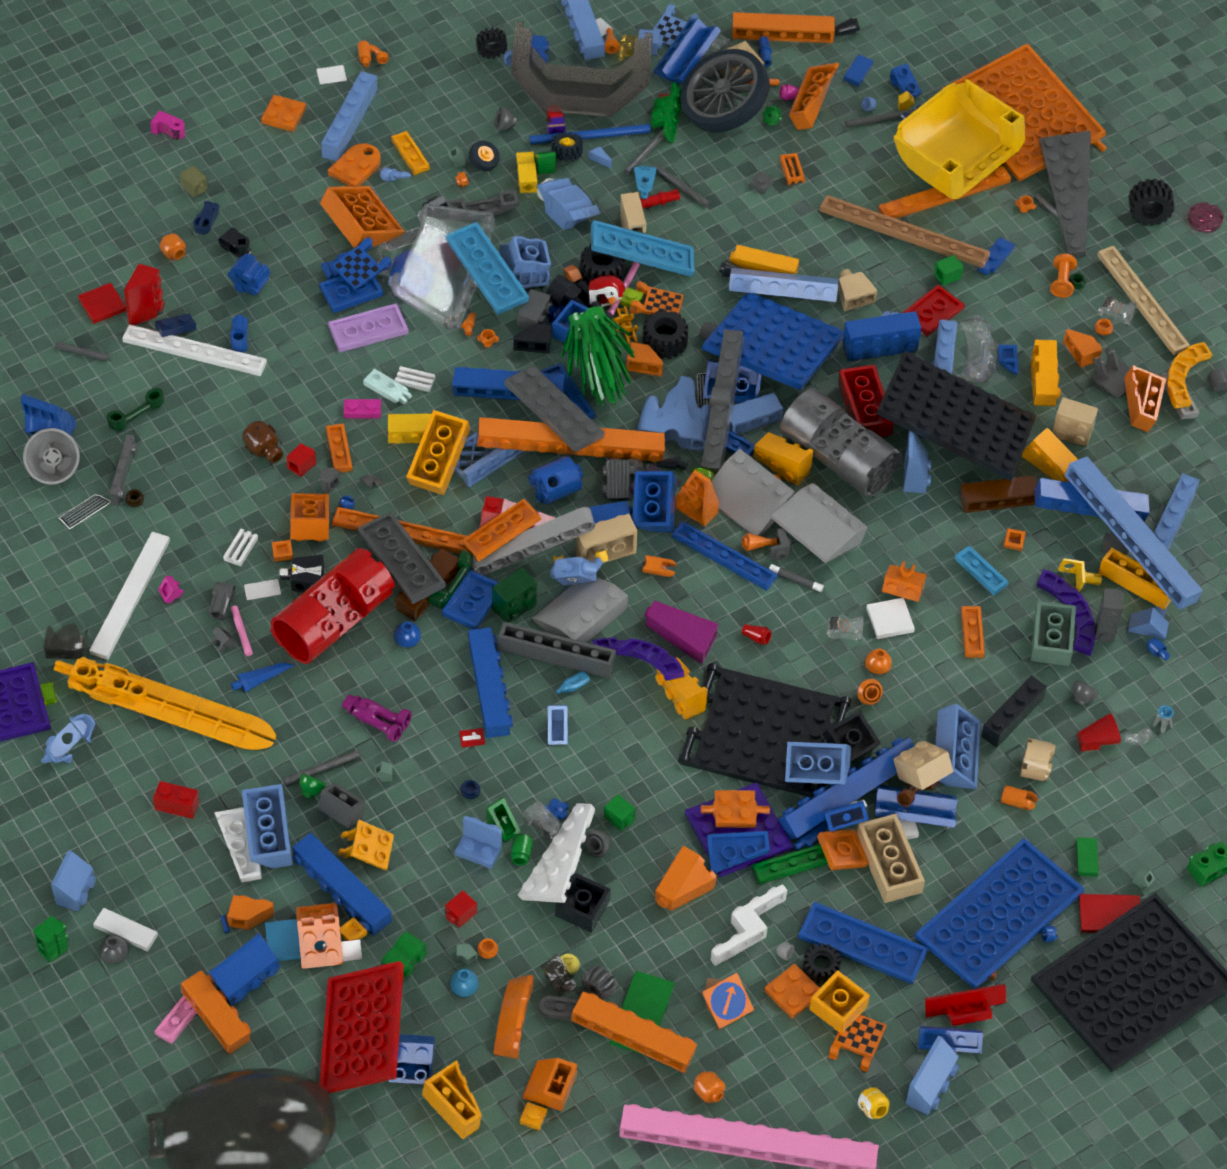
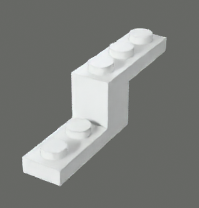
M783 884L777 888L772 887L761 897L753 898L747 905L734 909L731 924L739 934H735L726 943H720L712 949L711 962L714 966L766 938L767 926L759 915L786 901L787 889Z

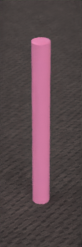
M633 262L623 281L625 290L629 287L640 266L637 262ZM620 300L609 307L606 313L607 316L613 317L620 304Z

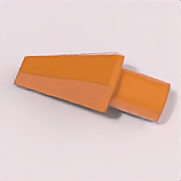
M474 312L470 313L461 325V328L465 330L466 336L472 335L476 316Z

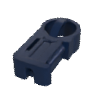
M209 201L204 202L201 213L197 215L193 222L196 233L204 235L211 231L220 212L219 204ZM203 223L208 224L206 227H202Z

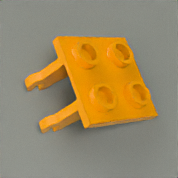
M361 820L357 821L355 829L342 832V839L347 837V841L354 840V843L348 848L339 849L338 856L344 854L343 858L354 857L382 870H387L394 834Z

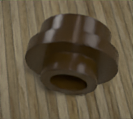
M137 489L129 490L125 496V502L130 507H138L143 504L144 495Z

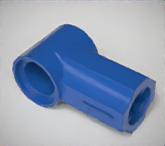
M236 315L235 318H232V330L230 333L232 350L241 353L248 348V318H245L243 315Z

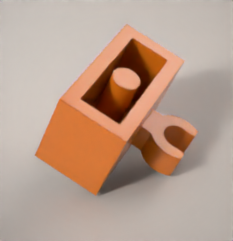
M905 561L902 562L900 567L890 564L885 575L882 592L919 602L927 574L916 572L915 564L912 565L911 569H907Z

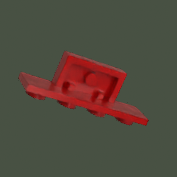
M1001 984L925 998V1016L927 1018L947 1014L952 1026L992 1019L990 1006L1006 1003V985Z

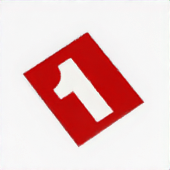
M483 728L459 731L462 747L485 745Z

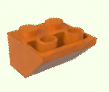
M560 1058L538 1060L523 1094V1099L563 1112L577 1077V1064Z

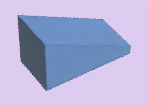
M600 146L589 151L590 160L608 168L612 167V159Z

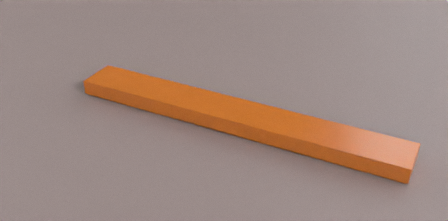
M337 507L332 525L358 531L359 527L380 516ZM398 520L418 545L440 550L442 548L461 554L463 549L469 551L462 542L467 535Z

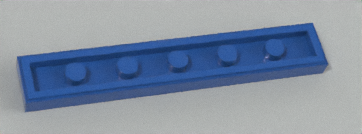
M684 521L672 532V538L766 591L777 579L778 574Z

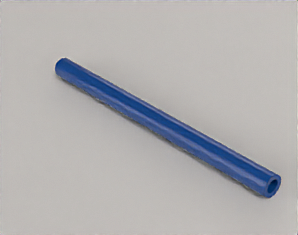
M650 124L574 131L572 135L576 133L578 136H581V139L650 133L651 129ZM558 133L529 136L530 145L552 143V138H554L555 134L558 135Z

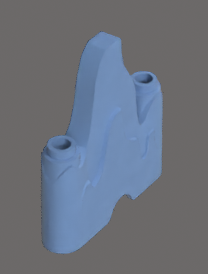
M681 376L677 386L668 392L662 408H659V401L656 396L651 395L645 399L636 431L665 433V442L667 440H674L681 448L703 451L711 406L703 405L699 409L695 399L694 381L690 377Z

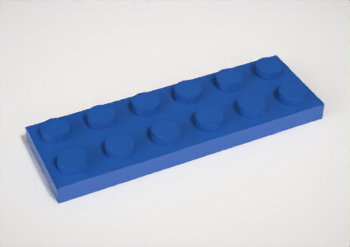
M816 902L813 903L798 935L799 939L811 944H817L818 947H820V943H824V947H827V944L831 945V950L833 948L837 949L836 953L839 952L843 957L912 985L928 952V947Z

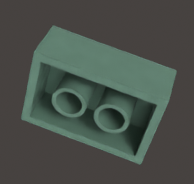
M1037 601L1034 614L1031 661L1063 666L1070 665L1073 653L1076 606Z

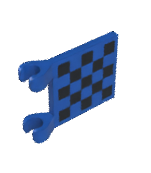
M369 237L332 264L333 269L355 291L376 275L391 267L392 260L386 256L377 264L365 252L373 246V241Z

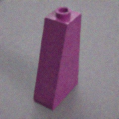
M655 600L651 607H647L644 615L647 618V627L697 662L704 663L718 635L719 624Z

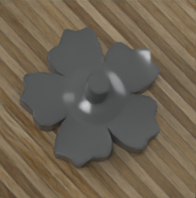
M365 475L360 478V482H364L369 488H372L373 484L375 486L382 485V479L374 475Z

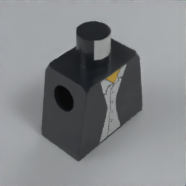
M324 555L293 558L291 569L280 568V580H291V590L304 593L324 576Z

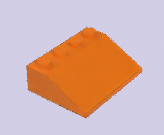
M370 186L328 187L320 202L326 213H328L354 249L367 237L373 241V248L405 233Z

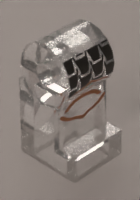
M1106 297L1099 309V313L1103 317L1129 327L1137 304L1133 302L1126 304L1117 301L1113 297Z
M837 616L830 617L827 621V636L839 640L862 641L864 616H856V619Z
M537 801L524 811L523 821L528 826L534 823L541 830L542 836L545 839L553 840L558 834L559 821L540 801Z

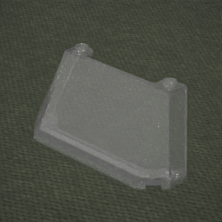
M425 204L418 213V221H420L421 227L401 273L396 272L390 277L389 286H391L393 295L448 330L459 329L477 285L445 240V235L477 222L489 240H491V232L495 231L494 214L492 212Z

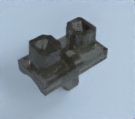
M555 954L550 961L541 965L545 973L544 977L550 982L557 996L561 997L576 987L560 955Z

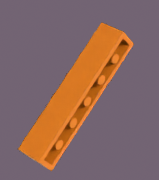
M733 12L732 39L759 40L762 36H765L770 41L833 43L834 16Z
M583 991L572 1011L571 1021L682 1073L686 1072L696 1052L697 1044L692 1039L681 1037L671 1029L661 1028L649 1019L644 1020L638 1017L632 1011L620 1009L616 1004L605 1002L593 993Z

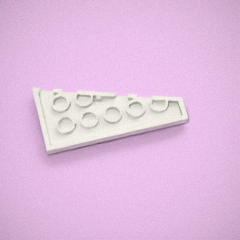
M577 803L573 807L567 820L562 824L552 843L543 853L541 860L523 884L522 889L518 893L521 900L565 903L567 897L564 894L570 888L571 883L569 879L575 873L582 852L580 846L586 839L584 833L590 827L595 812L592 804Z

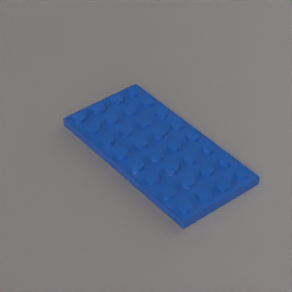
M1023 838L915 933V938L925 947H928L929 951L973 989H977L1040 933L1044 926L1050 924L1079 895L1083 894L1085 888Z

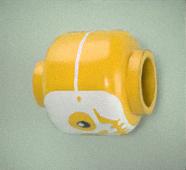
M871 1087L862 1091L858 1099V1106L870 1119H878L887 1114L889 1100L881 1090Z

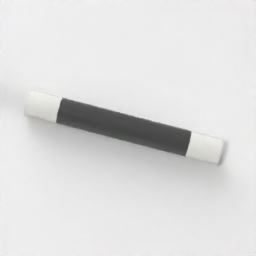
M773 564L769 568V570L782 577L819 592L823 591L824 585Z

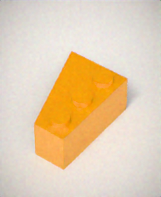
M1035 340L1030 361L1033 405L1056 406V401L1060 399L1061 390L1058 388L1057 340Z
M1048 428L1025 448L1021 456L1053 480L1070 482L1065 477L1069 464L1078 460Z
M768 432L754 445L753 457L758 462L768 466L773 472L783 476L786 481L797 486L811 473L814 450L808 449L806 451L800 448L799 444H789L785 438Z
M676 657L684 671V677L665 681L663 675L657 669L655 678L657 683L665 689L667 698L675 704L676 712L679 715L681 714L684 720H687L706 711L707 689L705 686L701 688L697 684L699 680L696 677L691 678L688 674L690 672L689 669Z
M456 1060L424 1082L422 1096L451 1128L464 1139L479 1129L482 1114L473 1094L468 1089L465 1076L463 1077L459 1069V1063Z

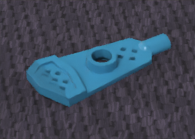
M634 167L637 190L641 192L642 199H647L648 193L652 191L657 171L655 167Z

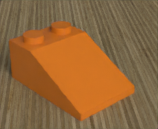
M291 493L290 539L296 541L329 540V494Z

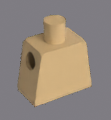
M845 269L840 273L838 293L844 311L876 303L877 289L863 272L852 274L849 269Z

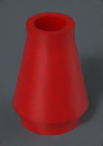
M744 624L741 634L760 645H767L771 639L772 631L765 626Z

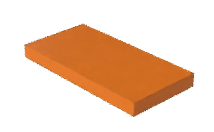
M524 498L464 538L462 542L479 562L542 520V518Z

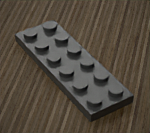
M534 365L505 379L504 385L574 452L604 438L605 432Z
M391 511L358 528L361 537L379 561L384 564L412 604L446 587L445 581Z

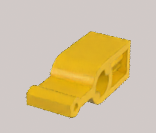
M517 152L519 192L535 193L537 192V175L534 152Z

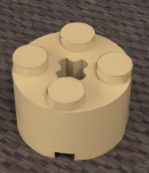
M1028 738L1020 777L1048 781L1052 768V763L1049 762L1052 761L1056 745L1051 742Z

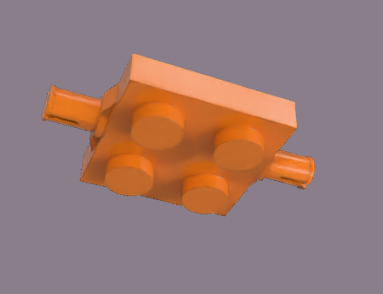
M715 790L713 805H701V814L713 813L715 827L756 828L757 814L770 813V806H757L755 791Z

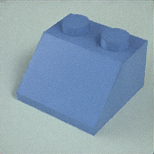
M69 850L51 886L56 905L79 912L81 906L85 905L89 889L95 885L96 877L93 867Z

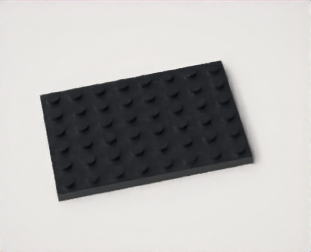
M907 351L903 352L876 412L877 415L1009 481L1014 477L1036 416L1032 415L1029 411H1024L1013 403L1006 402L997 395L990 394L981 387L974 386L963 378H958L947 370L941 369L931 362L925 361Z
M1154 893L1031 976L1033 984L1111 1073L1227 993V970L1157 893Z

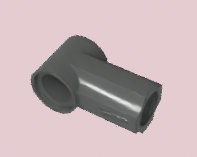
M215 582L212 592L213 599L208 611L209 616L213 619H225L229 603L233 601L235 596V585Z

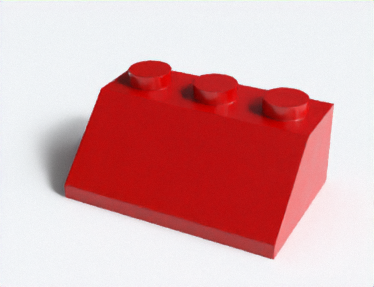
M138 264L124 288L129 325H136L156 318L159 312L164 309L165 301H163L162 278L160 277L159 269Z

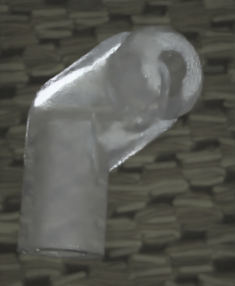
M1148 727L1143 728L1137 734L1126 732L1124 742L1143 745L1152 738L1153 732Z

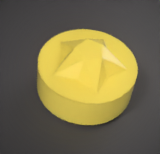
M568 953L560 957L558 968L562 973L573 975L579 970L580 962L576 956Z

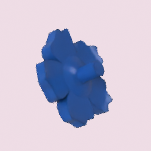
M553 799L550 805H545L544 811L552 821L558 820V817L564 820L567 818L569 806L568 803L561 802L559 804L558 799Z

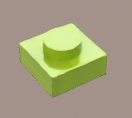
M627 287L624 296L620 299V305L630 308L633 300L641 303L644 293Z

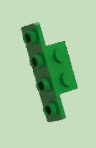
M675 82L671 84L670 95L654 100L650 121L653 129L664 126L663 134L670 143H673L675 140L679 112L681 110V88Z

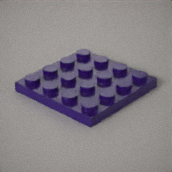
M757 782L738 789L755 791L757 806H770ZM715 799L685 810V816L708 858L707 834L768 831L769 853L717 872L719 878L792 850L793 845L771 806L769 807V814H757L756 828L715 827L713 813L701 814V805H713Z

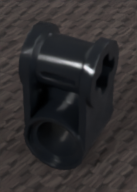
M233 227L218 238L220 246L237 258L243 257L245 253L252 254L249 247V238Z

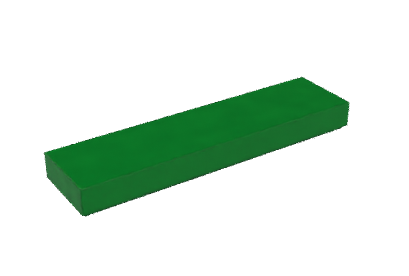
M819 844L753 864L752 870L758 884L761 885L826 865L828 862Z

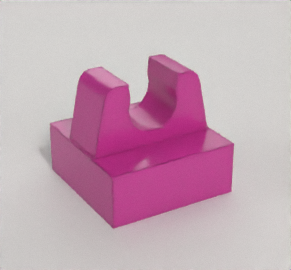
M165 576L158 588L165 603H173L174 599L181 597L184 592L183 589H179L180 583L175 581L172 576Z

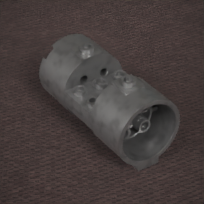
M810 388L798 396L788 408L781 422L780 429L782 434L794 443L799 444L802 449L806 451L808 449L814 450L813 456L866 497L869 495L872 498H876L884 491L887 484L891 481L889 477L892 475L893 470H898L902 454L899 450L872 430H867L846 414L844 409L815 388Z

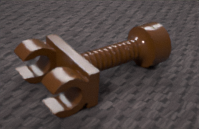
M939 781L935 782L934 784L930 785L929 787L923 790H933L934 786L936 787ZM907 783L908 789H903L897 795L898 803L903 807L910 806L915 800L914 795L921 789Z

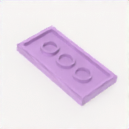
M397 303L328 322V327L339 353L409 334L408 327Z

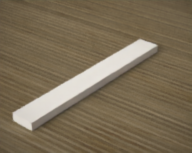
M128 325L122 338L125 343L257 376L262 375L267 364V359L173 335L161 337L157 331Z
M155 532L151 533L89 650L90 655L106 660L109 659L170 542V537Z

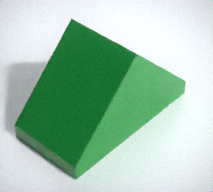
M555 152L534 153L538 175L555 173Z
M503 797L486 807V823L494 824L502 830L503 842H507L521 832Z

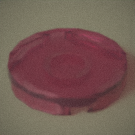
M1202 202L1191 207L1188 213V221L1194 229L1209 233L1221 227L1224 215L1216 205H1208V203Z

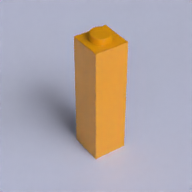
M737 245L735 251H732L730 255V262L742 269L796 275L798 273L799 259L741 245Z

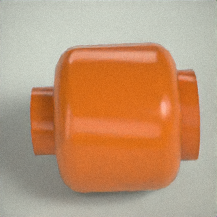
M168 234L162 238L160 249L168 259L179 260L185 255L186 244L179 235Z
M702 1072L696 1077L694 1091L703 1101L713 1103L723 1098L725 1083L714 1072Z

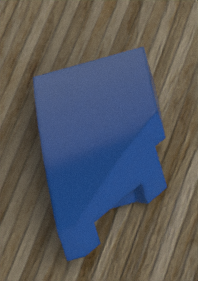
M999 345L998 363L1015 375H1018L1017 345Z

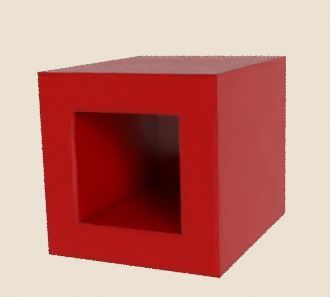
M302 443L286 456L287 468L300 477L304 476L316 464L315 451Z
M464 890L445 904L446 919L451 924H456L459 928L477 914V902Z

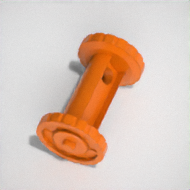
M1059 254L1053 261L1054 267L1059 270L1058 280L1051 283L1050 292L1056 297L1066 298L1074 292V286L1069 282V273L1077 267V259L1069 254Z

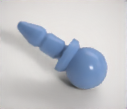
M386 167L381 170L380 177L384 181H396L397 178L405 179L411 177V174Z

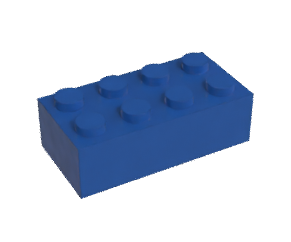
M913 311L846 321L842 346L847 361L895 355L904 351L909 353L918 351L921 325L917 313Z

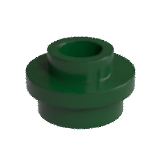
M1074 273L1069 277V282L1072 283L1075 290L1085 287L1086 280L1082 274Z

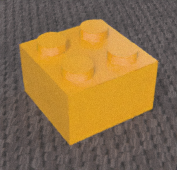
M837 970L811 997L809 1010L835 1030L843 1033L868 1007L870 995Z

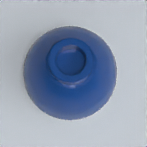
M406 621L397 626L394 632V639L402 647H412L420 641L421 632L417 625Z

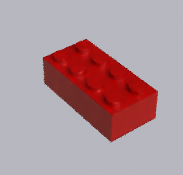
M875 364L839 370L838 386L848 416L880 437L892 435L894 423L876 414L885 392Z

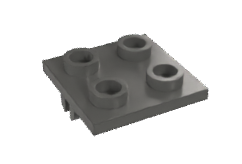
M1109 346L1105 349L1107 354L1106 365L1104 360L1099 362L1098 356L1094 359L1096 373L1091 376V380L1117 399H1120L1126 393L1124 376L1130 368L1117 359L1116 351H1110L1111 347Z

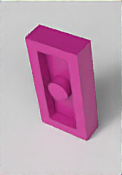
M344 399V418H381V399Z

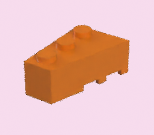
M1132 365L1124 376L1131 426L1149 432L1158 418L1166 378Z

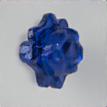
M551 305L548 308L550 312L548 315L549 323L555 321L564 310V305H558L557 307Z

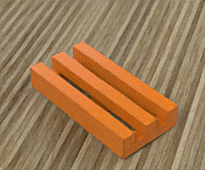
M797 153L780 155V163L787 184L791 185V182L798 184V181L805 183L804 173ZM791 158L794 159L799 176H796ZM785 159H787L792 177L790 176Z

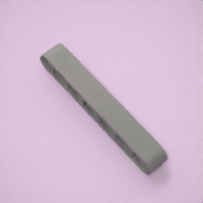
M582 507L528 529L479 562L473 556V571L481 575L489 574L592 531L595 528L591 509Z

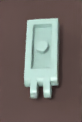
M376 369L363 380V385L394 403L406 404L407 400L412 397L405 386Z

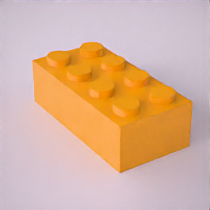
M433 410L406 476L410 485L443 496L445 495L471 430L467 420Z

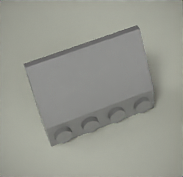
M741 449L736 451L724 463L711 481L719 500V510L748 533L761 536L775 523L771 519V515L795 495L794 490Z
M814 483L800 489L771 515L772 520L825 563L860 545L868 528Z
M596 577V582L571 585L535 615L532 620L548 633L587 643L628 608V595L615 584Z

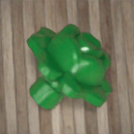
M776 105L766 107V111L762 112L764 123H768V126L778 125L779 120L783 118L781 116V109H777Z

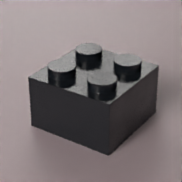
M861 710L831 726L823 733L828 744H847L851 746L850 763L876 749L881 744Z
M574 873L569 880L571 883L570 888L564 894L567 897L565 903L556 902L555 916L592 933L610 902L611 889Z

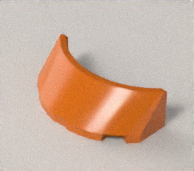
M525 975L508 981L498 1021L494 1055L518 1059L520 1052L519 1044L522 1038V1028L528 1000L534 986V975Z

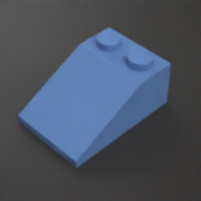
M909 431L904 457L903 492L926 493L927 486L931 484V475H928V471L931 470V460H928V452L918 435Z

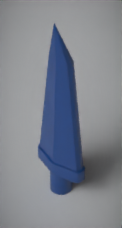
M279 663L250 672L240 673L237 675L239 680L231 683L233 691L239 688H243L245 692L250 691V689L295 665Z
M826 820L796 838L798 841L793 844V848L799 851L804 846L812 847L818 840L817 836L819 833L826 832L829 829Z

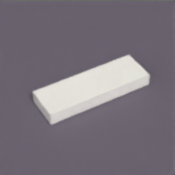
M103 908L93 923L94 928L112 936H119L127 943L147 952L158 936L157 931Z

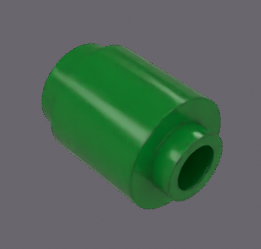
M519 834L513 838L510 857L512 858V863L516 865H526L530 860L533 840L528 835Z

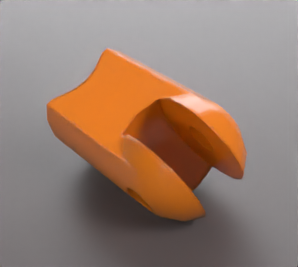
M645 555V564L642 572L671 577L675 572L666 568L667 566L677 567V564L671 559Z
M1008 785L1005 786L1001 798V803L1025 810L1034 809L1036 807L1035 802L1038 801L1035 793Z

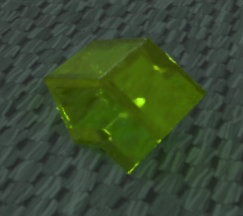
M52 681L40 684L45 705L57 703Z

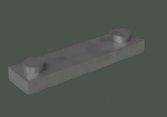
M127 434L110 491L111 505L119 506L120 500L124 499L125 496L124 486L133 454H136L138 449L134 435Z

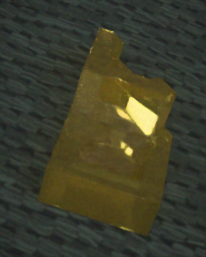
M622 35L618 60H623L624 56H635L638 36Z

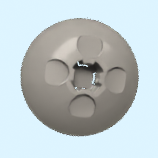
M49 428L38 431L28 440L24 448L23 460L26 470L35 480L44 484H59L68 480L75 473L79 465L80 453L77 443L68 433L59 429Z

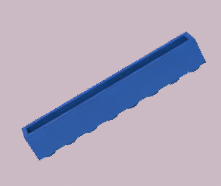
M899 737L891 742L892 746L889 748L883 747L875 752L876 756L872 759L867 757L860 762L861 766L855 768V766L850 768L845 785L830 784L826 788L822 786L813 792L815 795L811 798L807 796L799 800V805L795 808L791 806L782 811L783 815L778 818V821L789 840L798 838L826 820L824 812L851 804L896 775L897 771L893 759L899 756L901 752L914 747L910 737L905 739Z

